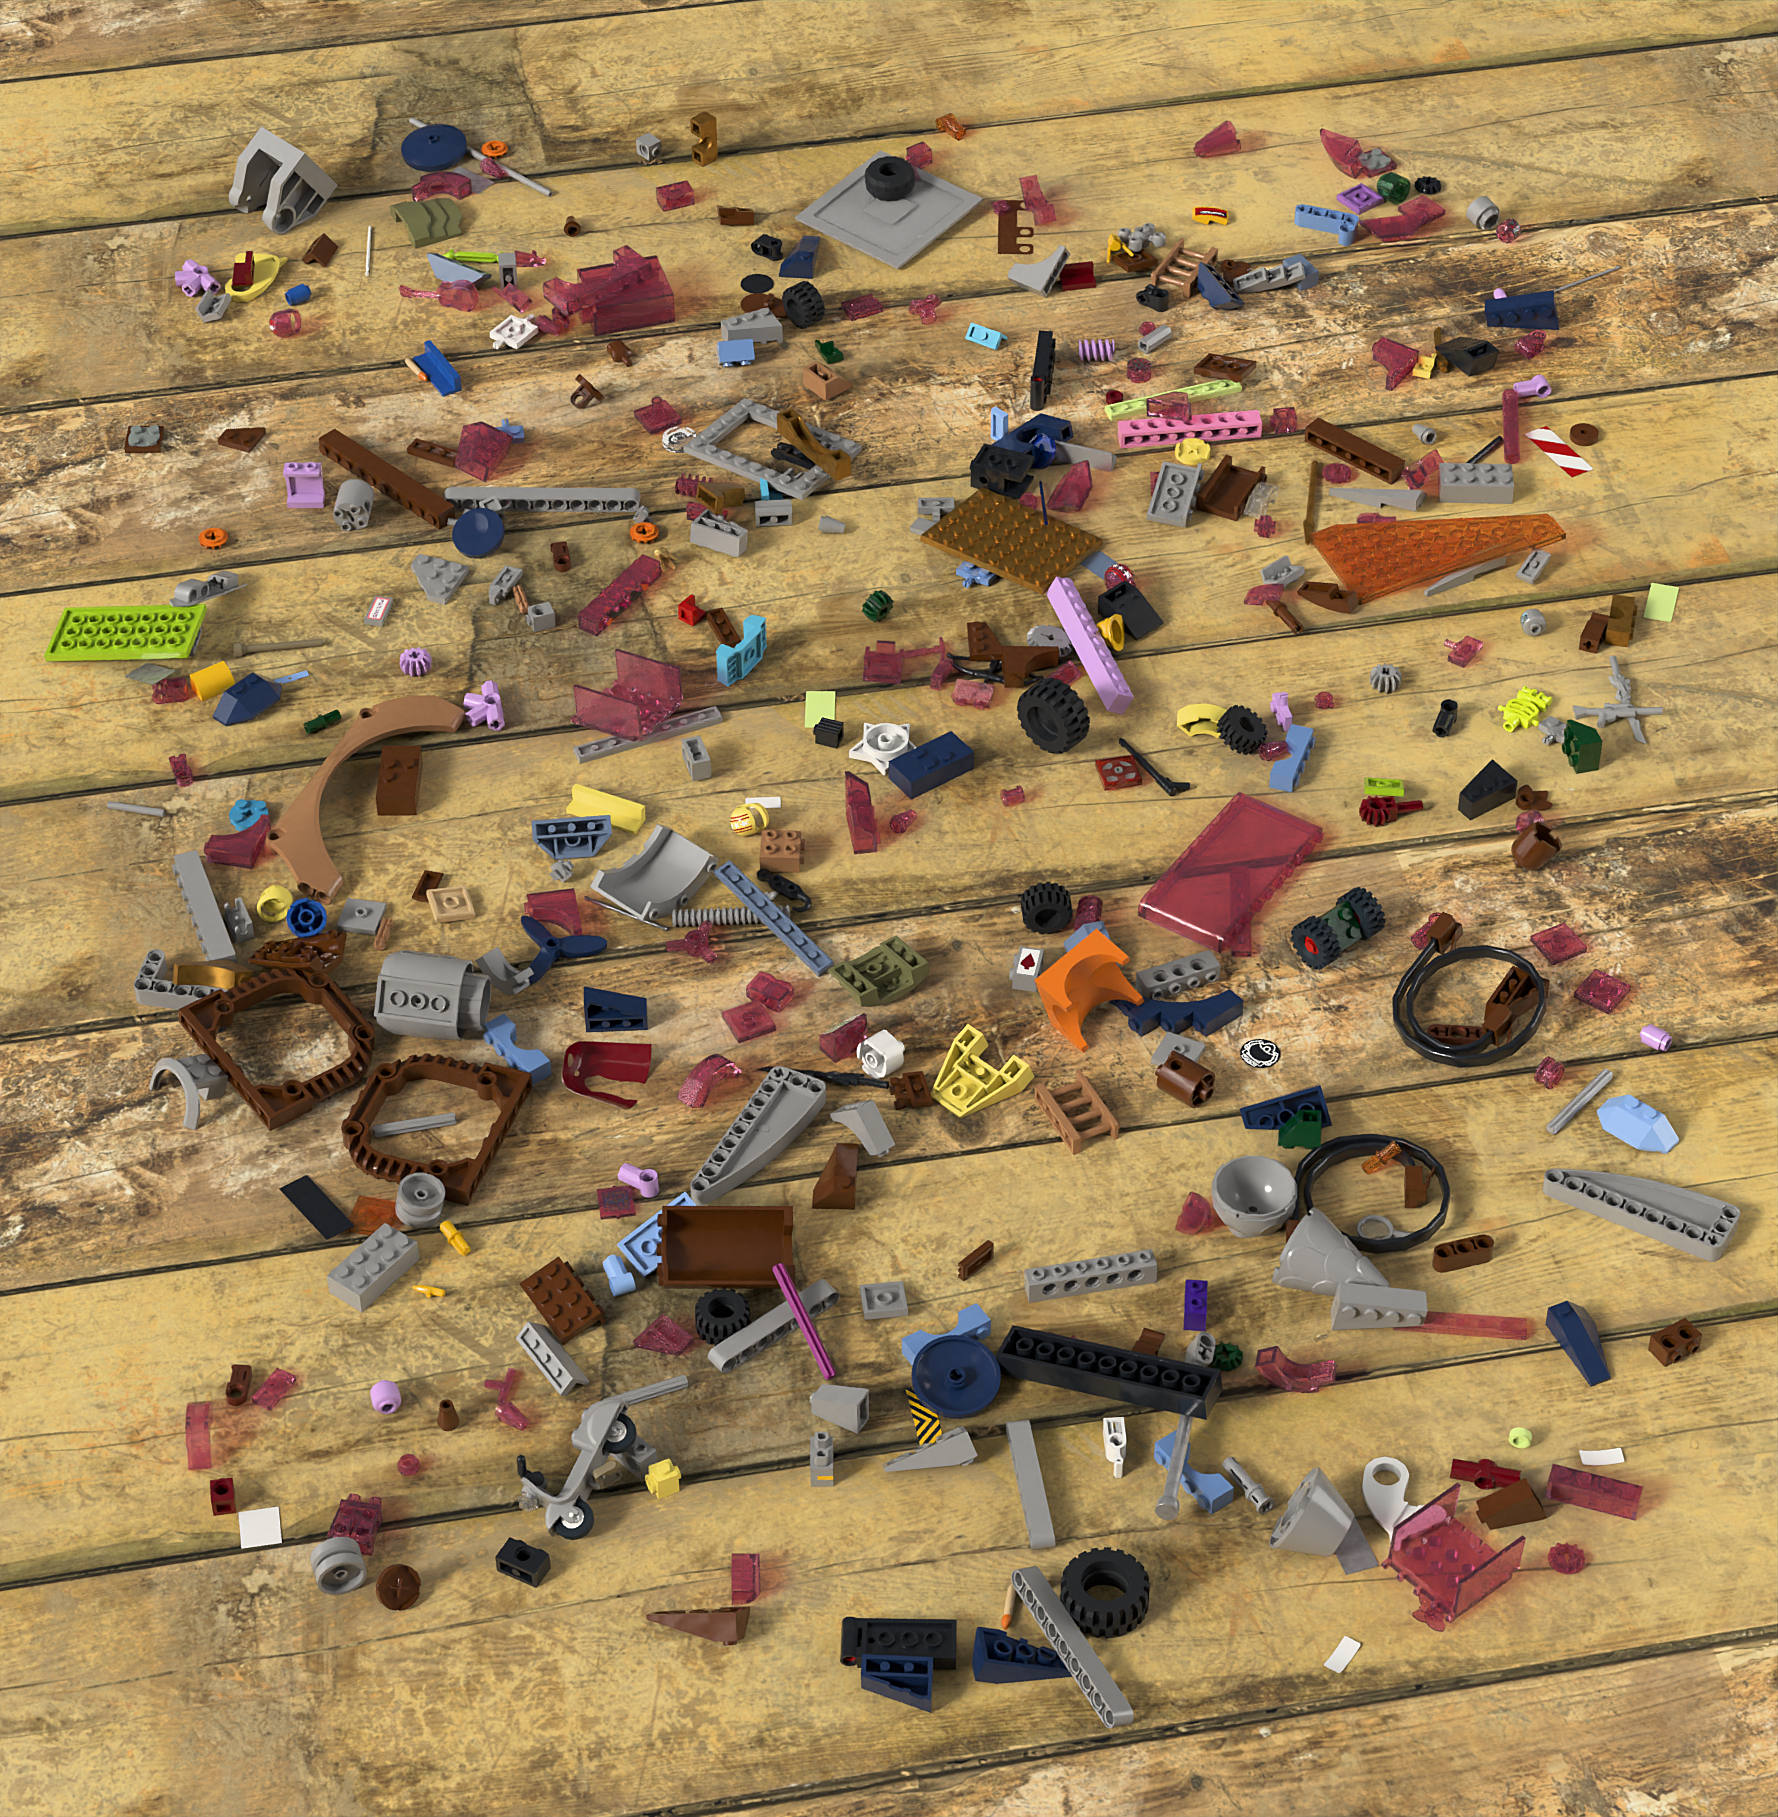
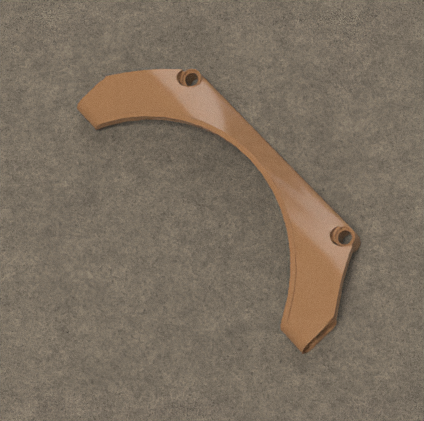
M435 695L401 697L376 704L372 709L362 708L360 710L358 718L275 827L269 830L266 835L265 852L270 855L279 854L283 858L300 892L322 904H330L343 886V879L324 846L319 824L320 799L327 782L336 769L352 754L380 739L420 731L455 733L466 718L465 711Z

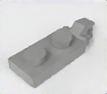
M508 565L504 566L490 584L489 604L496 605L501 597L505 598L522 577V569Z

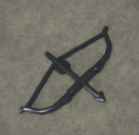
M951 653L946 654L950 658L952 667L957 671L970 677L985 679L983 684L979 685L980 692L988 689L986 686L989 681L1004 685L1003 676L994 674L995 670L1001 669V660L982 661L991 662L989 665L991 670L987 673L961 667L954 661V659L970 660L969 657L954 656ZM1029 674L1028 676L1033 679L1024 681V686L1044 679L1042 675Z

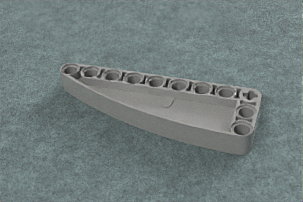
M783 1066L772 1068L691 1181L692 1201L698 1206L712 1202L742 1184L782 1153L805 1130L825 1105L826 1084L822 1080Z
M1549 1169L1544 1175L1542 1190L1545 1195L1710 1262L1718 1261L1738 1228L1740 1218L1738 1207L1681 1187L1638 1177L1587 1170Z

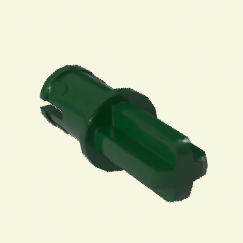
M338 710L323 716L320 714L317 718L303 723L304 729L307 734H311L321 728L326 729L327 725L339 721L341 714Z

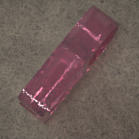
M941 658L930 677V689L940 691L943 682L951 673L952 659Z
M179 754V757H169L170 767L176 784L180 787L190 786L193 783V775L190 766L187 765L186 754ZM182 776H188L187 779H179Z

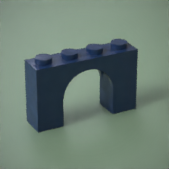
M1040 413L991 445L1034 456L1035 463L1037 459L1034 445L1029 443L1036 442L1043 437L1066 443L1074 435L1071 421Z

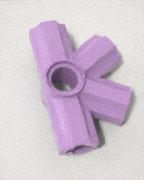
M191 259L185 261V264L182 266L183 271H175L176 286L182 287V291L187 296L192 297L201 288L205 291L210 289L214 295L221 288L220 283L209 274L206 266H200Z
M492 680L485 681L484 685L481 686L483 695L472 693L465 695L464 709L470 710L465 713L466 719L472 727L487 719L488 728L499 731L505 726L498 684Z

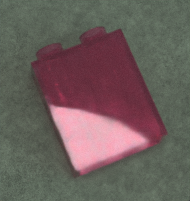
M657 255L577 269L578 283L570 285L572 301L574 305L578 304L582 325L590 323L594 336L675 322L674 294Z

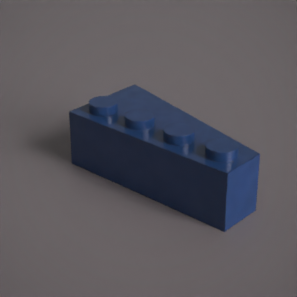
M1554 290L1485 300V316L1488 327L1559 330V316Z

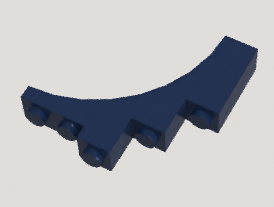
M1230 989L1219 995L1191 1002H1165L1143 997L1144 1002L1137 1006L1126 1000H1109L1110 1004L1115 1005L1125 1016H1128V1026L1141 1037L1159 1026L1164 1031L1177 1035L1193 1026L1196 1031L1207 1037L1243 1015L1244 1002L1243 999Z

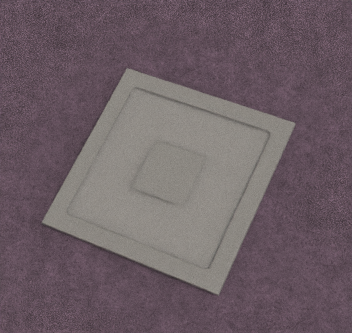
M880 150L799 213L795 220L883 263L900 269L982 203L983 198L913 165L915 186L910 194L897 201H881L874 198L866 189V168H868L871 162L880 157L892 156Z

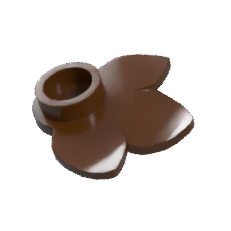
M1227 259L1221 264L1223 278L1229 284L1234 283L1233 279L1245 275L1252 270V267L1243 261L1234 262Z
M1527 784L1518 790L1516 806L1522 810L1534 809L1545 811L1550 809L1553 804L1547 801V790L1532 791V788Z

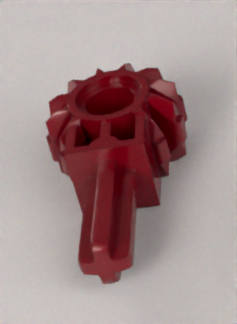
M1377 795L1375 797L1368 796L1367 799H1363L1361 802L1359 816H1361V821L1367 822V825L1374 824L1376 827L1379 824L1383 826L1384 823L1396 821L1398 813L1423 810L1422 800L1396 803L1393 796L1381 798L1377 797Z

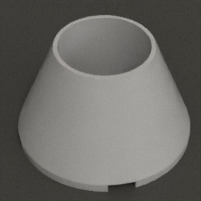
M1319 1467L1313 1468L1305 1476L1287 1503L1289 1505L1283 1517H1279L1273 1529L1269 1546L1274 1549L1330 1557L1344 1539L1354 1519V1513Z

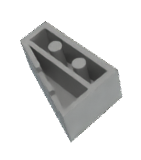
M708 508L691 523V543L729 554L732 557H740L747 550L748 530L732 521L730 523L725 521L724 516H717Z

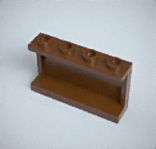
M1225 455L1197 495V510L1237 522L1239 517L1244 515L1246 507L1251 505L1254 495L1259 493L1261 485L1265 484L1267 480V474H1265L1266 467L1262 466L1258 472L1233 466L1232 456Z

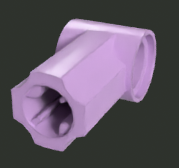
M1536 375L1532 380L1517 382L1513 386L1516 398L1533 395L1544 398L1551 393V387L1543 375Z
M624 1163L620 1167L618 1180L640 1189L641 1194L647 1198L654 1197L659 1193L658 1175L655 1170H642L629 1163Z

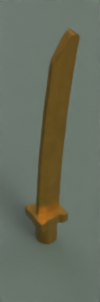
M1437 327L1434 331L1435 346L1442 344L1441 327ZM1436 350L1437 370L1440 369L1442 373H1446L1447 359Z

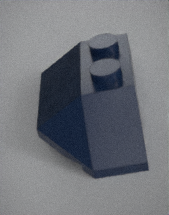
M1203 262L1199 263L1197 288L1201 291L1202 297L1210 302L1209 305L1216 310L1218 308L1230 310L1244 306L1245 303L1213 266Z
M252 672L224 692L213 714V718L225 726L252 720L280 700L282 686L267 676Z

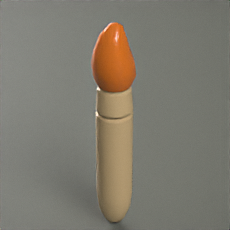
M405 359L407 366L419 376V379L423 381L428 380L427 374L422 372L411 359Z
M1010 1584L1008 1587L1004 1615L1001 1619L1004 1630H1007L1012 1623L1017 1593L1013 1584Z

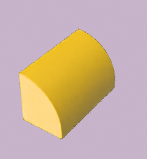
M224 661L190 674L191 688L201 701L224 693L235 685L232 673Z

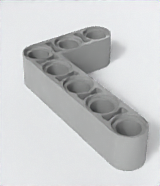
M160 949L148 952L134 982L135 996L139 1004L177 1010L219 989H222L224 992L228 991L223 988L203 985H175L173 981L163 980L167 972L165 953Z

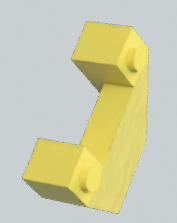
M969 1024L954 1039L930 1093L932 1099L960 1118L1022 1092L1035 1077L1030 1066L1015 1055L1009 1059L1000 1071L979 1059L978 1057L989 1045L984 1035Z

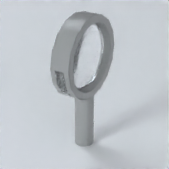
M1379 1215L1363 1217L1359 1221L1356 1231L1357 1237L1375 1240L1405 1237L1411 1234L1410 1232L1393 1230L1392 1223Z

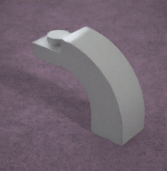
M498 947L475 960L482 973L490 976L491 984L507 995H515L531 985L528 977L534 974L530 967L523 971L514 969L507 962Z

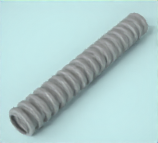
M779 905L778 908L790 919L789 905H786V907ZM723 907V910H720V908H717V910L713 908L701 910L699 908L698 911H695V909H692V911H688V909L682 911V909H679V911L673 910L672 925L674 927H677V925L689 927V925L695 926V924H699V926L711 924V926H714V924L720 925V923H724V925L736 923V925H739V923L745 924V922H749V924L761 922L764 924L749 908L745 909V907H742V909L738 907L736 909H732V907L726 909V907Z

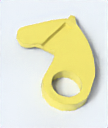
M246 253L238 254L235 262H245ZM253 253L255 261L253 285L233 286L232 279H230L225 284L226 294L229 293L232 297L231 301L238 303L255 299L273 282L279 268L287 262V257L278 258L275 255ZM238 287H250V289L245 292L234 291Z

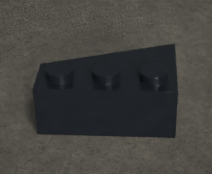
M1492 759L1460 792L1458 810L1471 821L1516 797L1518 781Z

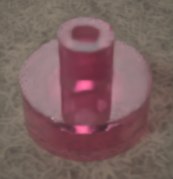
M1026 492L1025 495L1020 497V504L1033 509L1037 508V498L1031 492Z

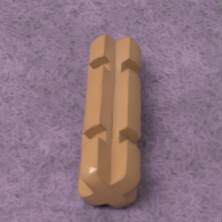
M514 586L512 588L513 595L515 596L520 613H528L529 604L522 586Z
M384 918L374 941L375 950L383 951L391 933L390 930L393 927V920L391 918Z

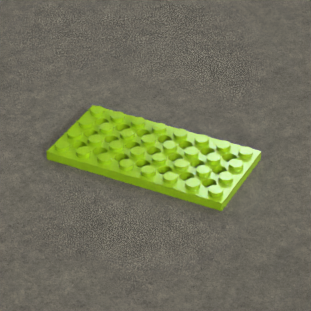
M206 604L172 607V605L68 607L62 613L44 657L46 661L55 662L188 658L207 612Z

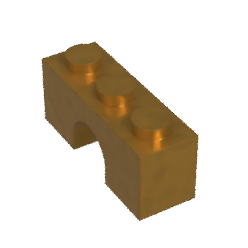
M706 111L690 119L691 133L700 138L699 142L692 146V160L702 167L718 159L716 117Z
M1613 594L1610 609L1611 618L1608 621L1605 644L1628 647V641L1633 640L1634 629L1631 628L1635 627L1636 617L1632 616L1637 615L1638 605H1634L1635 597Z

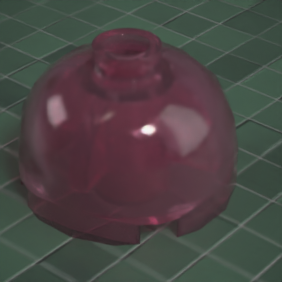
M1190 1191L1182 1206L1181 1215L1177 1218L1175 1230L1186 1235H1197L1205 1227H1210L1214 1216L1210 1215L1211 1206L1208 1200L1202 1195Z

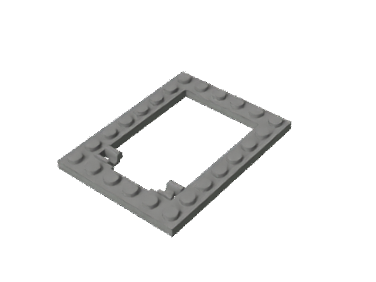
M745 398L684 446V452L758 483H760V478L767 480L768 487L800 500H804L831 477L818 465H815L808 472H800L795 475L792 468L781 474L773 469L715 447V444L748 418L777 429V413L779 411ZM805 423L815 439L830 450L842 449L851 457V460L862 451V445L852 440Z

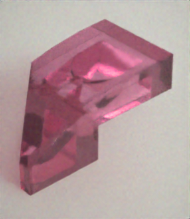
M532 250V254L514 251L517 267L545 265L546 259L538 257L535 250Z

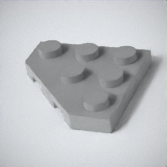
M418 554L411 564V570L416 575L422 590L425 591L428 601L446 605L469 573V566Z

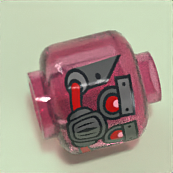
M1510 218L1504 220L1496 229L1498 239L1507 244L1512 243L1521 234L1520 224Z

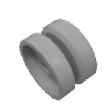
M413 1173L406 1176L398 1187L395 1204L396 1215L400 1221L415 1228H426L434 1225L441 1217L445 1199V1188L441 1181L427 1173Z
M348 1537L328 1539L320 1543L310 1555V1562L315 1573L317 1586L323 1593L329 1595L349 1593L358 1588L366 1579V1566L362 1559L359 1544L354 1539Z

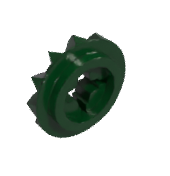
M1221 1341L1218 1345H1215L1213 1360L1210 1364L1215 1369L1221 1371L1235 1370L1243 1362V1351H1240L1238 1345H1232L1231 1341L1228 1344H1224ZM1223 1352L1229 1355L1228 1360L1222 1355Z

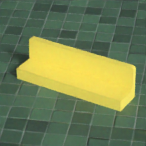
M575 784L572 787L573 800L566 808L567 813L579 817L610 815L611 827L632 834H636L646 820L645 805L579 784Z

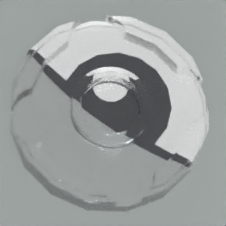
M678 426L664 432L662 443L664 448L670 452L685 453L684 446L695 438L697 434L688 427H685V429H680Z

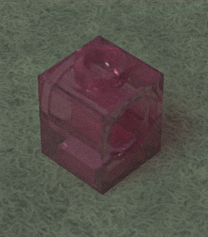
M1294 407L1273 409V416H1270V426L1274 427L1275 434L1296 432L1297 415Z

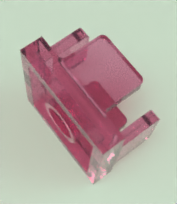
M877 640L876 651H870V647L866 646L863 681L900 684L905 662L904 649H900L899 653H896V643L894 641Z

